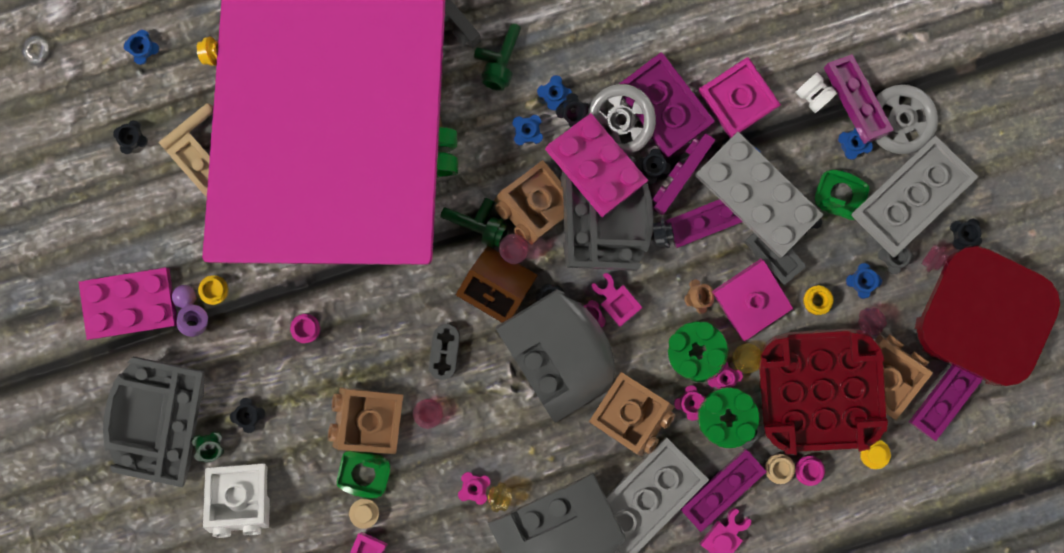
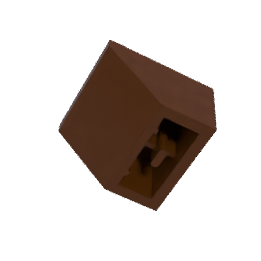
M486 246L455 295L503 323L516 314L538 275L491 247Z

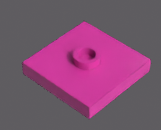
M746 57L698 90L730 139L737 132H742L781 105L749 57Z
M759 259L711 291L743 341H746L793 309L767 264L762 259Z

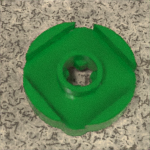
M691 322L685 324L669 338L668 358L673 369L682 377L695 382H705L715 378L723 370L729 354L728 344L723 334L710 323ZM697 344L700 347H706V351L702 353L703 358L699 360L696 356L691 357L690 352L693 351V346Z
M724 387L712 391L699 406L697 420L700 431L709 441L722 448H736L754 438L759 425V412L750 395L739 389ZM726 409H731V413L736 415V420L732 421L731 426H727L726 422L720 420V416L725 415Z

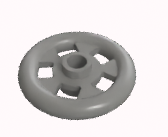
M627 84L612 85L600 91L592 100L587 114L588 116L592 113L601 125L607 122L609 129L613 132L610 136L626 155L642 149L651 139L656 125L655 110L648 96L640 89ZM624 96L635 100L632 109L629 106L621 105ZM607 101L614 105L608 112V115L601 111L602 106ZM620 114L625 115L627 119L624 125L618 122ZM636 114L644 115L643 127H635ZM631 132L633 140L628 143H621L620 135Z
M895 85L886 88L876 96L882 108L884 105L892 107L888 120L893 131L897 133L893 140L888 136L875 140L883 149L896 154H911L919 151L933 138L938 126V114L934 102L924 91L910 85ZM899 97L911 98V105H899ZM923 109L926 121L919 123L916 110ZM901 114H905L908 117L907 124L900 121ZM915 129L919 137L909 142L905 134Z

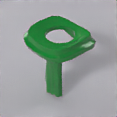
M836 169L827 170L822 174L814 198L815 204L823 211L849 220H855L851 214L867 200L869 185L850 173ZM843 183L850 187L852 190L850 203L845 205L846 201L831 197V189L834 185Z
M345 451L338 471L337 486L343 491L358 497L368 499L379 498L386 491L390 474V463L388 459L381 455L359 451ZM362 463L363 466L374 468L375 478L371 484L361 486L354 481L352 474L357 464Z

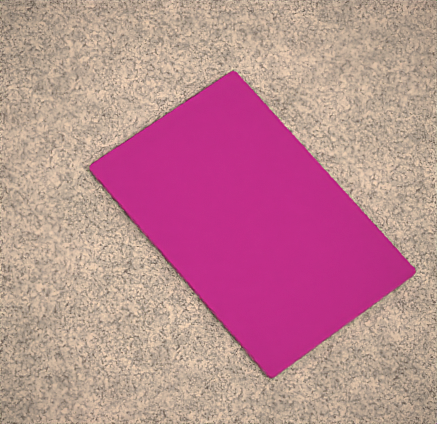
M221 0L202 255L205 262L428 265L432 262L446 0Z

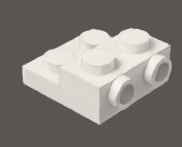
M252 464L205 468L203 528L209 533H213V537H230L231 531L243 530L244 535L261 534V529L269 528L270 498L267 496V465Z

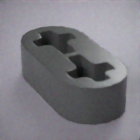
M450 324L438 326L434 330L432 337L429 371L434 378L439 380H446L452 377L457 368L460 333L456 327ZM445 329H450V334L455 335L454 341H449L446 351L443 350V340L438 339L439 333H444ZM442 353L447 354L446 364L451 365V370L445 371L444 375H440L439 369L435 368V363L441 362Z

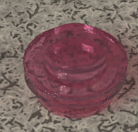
M507 235L500 243V255L508 263H520L528 256V243L521 235Z
M935 244L921 263L927 267L926 271L930 273L933 268L939 271L948 258V255L944 254L946 247L942 246L940 248Z
M864 308L859 313V325L867 334L878 336L887 326L886 318L878 308Z
M424 399L416 404L413 417L420 427L426 429L434 428L443 418V409L437 401Z

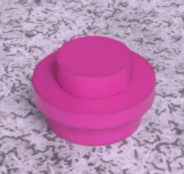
M300 314L291 322V335L300 343L313 342L320 334V323L313 315Z
M804 456L797 461L795 476L802 484L814 486L824 478L825 467L820 459L814 456Z

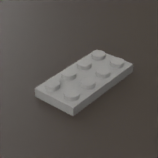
M739 132L695 174L779 258L783 257L824 215Z
M935 135L858 207L851 216L894 258L966 190L978 176Z
M664 437L657 444L651 454H647L606 496L626 537L615 553H638L709 481L667 437Z

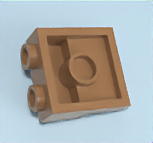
M544 160L500 191L494 199L497 203L495 208L498 214L504 219L509 218L516 226L514 228L516 236L523 242L528 241L531 245L564 219L563 187H561V181Z
M879 334L875 342L881 348L884 357L886 414L897 420L933 372L927 367L929 361L915 351L909 355L902 350L904 344L891 334L887 338Z
M621 372L589 422L634 453L643 457L645 453L651 454L659 442L656 435L662 427L667 429L675 417L672 411L675 406Z
M340 387L339 394H334L332 399V411L337 412L335 424L331 423L328 430V441L333 442L332 447L337 450L396 454L403 395Z

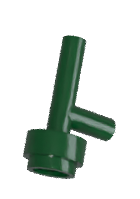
M510 24L500 53L479 47L475 49V59L490 62L485 65L482 72V83L492 90L503 91L511 82L513 73L506 67L521 31L519 25Z
M484 198L475 218L446 207L443 208L440 215L442 219L483 234L482 244L491 248L496 246L502 247L509 231V226L505 225L503 220L496 217H491L488 223H486L495 204L489 198Z

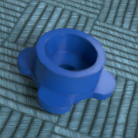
M139 30L125 41L124 49L134 56L135 63L143 65L148 57L159 52V45L152 42L146 30ZM144 45V49L140 50L139 46Z
M558 75L552 76L550 82L545 86H539L537 89L538 96L544 99L548 109L555 111L566 100V96L572 93L571 89L563 85L562 78ZM556 90L558 93L555 96L552 95V91Z
M532 115L530 118L518 116L514 118L512 124L516 129L514 141L517 145L521 146L524 143L532 142L539 144L542 141L543 135L540 133L539 128L541 118L539 116ZM525 128H530L531 131L526 133Z
M856 128L849 133L842 132L838 137L841 148L845 152V157L850 160L855 159L858 154L863 152H871L873 148L871 142L863 143ZM854 140L858 141L857 145L853 144Z
M862 263L858 265V270L853 275L847 276L846 284L849 287H853L858 292L860 298L865 299L870 296L871 291L882 284V278L871 270L868 264ZM863 278L866 279V283H865V284H863V283L861 282V280H862Z

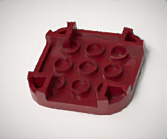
M967 247L947 256L941 264L944 266L922 316L916 319L914 329H917L918 339L924 348L923 351L929 356L946 361L986 381V384L993 386L1017 385L1026 380L1034 370L1057 319L1060 308L1057 289L1043 275L983 247Z
M847 328L788 332L776 335L766 342L760 352L759 372L763 424L767 439L774 446L785 451V454L797 455V452L842 449H858L861 452L869 450L870 446L879 441L883 433L887 432L888 419L886 418L884 357L881 348L875 340L861 330Z

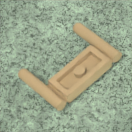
M209 103L202 106L158 142L206 198L210 156L190 132L213 114V105Z

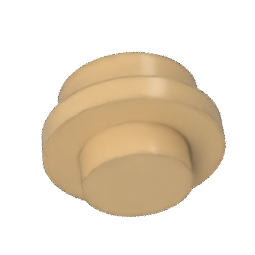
M784 454L772 455L765 464L766 476L776 484H785L793 478L795 464L790 457Z
M361 498L350 507V520L358 528H370L379 518V508L373 500Z

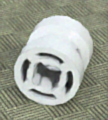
M818 72L795 92L801 99H806L809 102V108L814 113L818 112L837 94L832 87H827L823 83V77ZM823 88L824 90L812 100L811 97Z

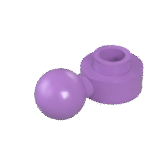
M180 285L172 293L173 303L177 307L182 308L177 316V328L186 336H199L207 328L208 315L203 308L193 305L196 301L195 290L188 285ZM195 321L197 325L189 326L187 322Z

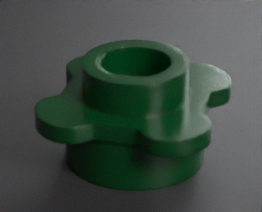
M212 432L210 435L194 436L192 439V445L196 449L194 458L197 461L212 462L224 454V449L220 445L222 435L219 432Z

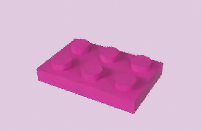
M592 113L557 137L545 148L602 218L648 182V179Z
M170 268L78 281L86 340L177 326L176 309L172 300L173 289Z

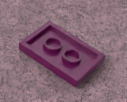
M662 52L619 83L640 89L652 102L656 115V125L651 138L666 158H669L715 122ZM624 96L623 102L632 109L635 100ZM636 114V119L643 126L644 115Z

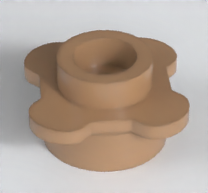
M697 279L691 280L689 283L690 290L685 296V303L687 306L697 309L699 314H704L707 312V307H710L714 302V295L711 292L713 289L707 284H700V281Z

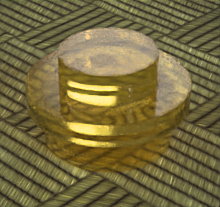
M753 344L738 346L732 357L734 366L743 373L757 371L759 369L760 349Z
M499 482L496 487L493 486L491 488L488 504H491L492 511L499 512V510L506 511L512 498V489L506 487V484L503 482Z

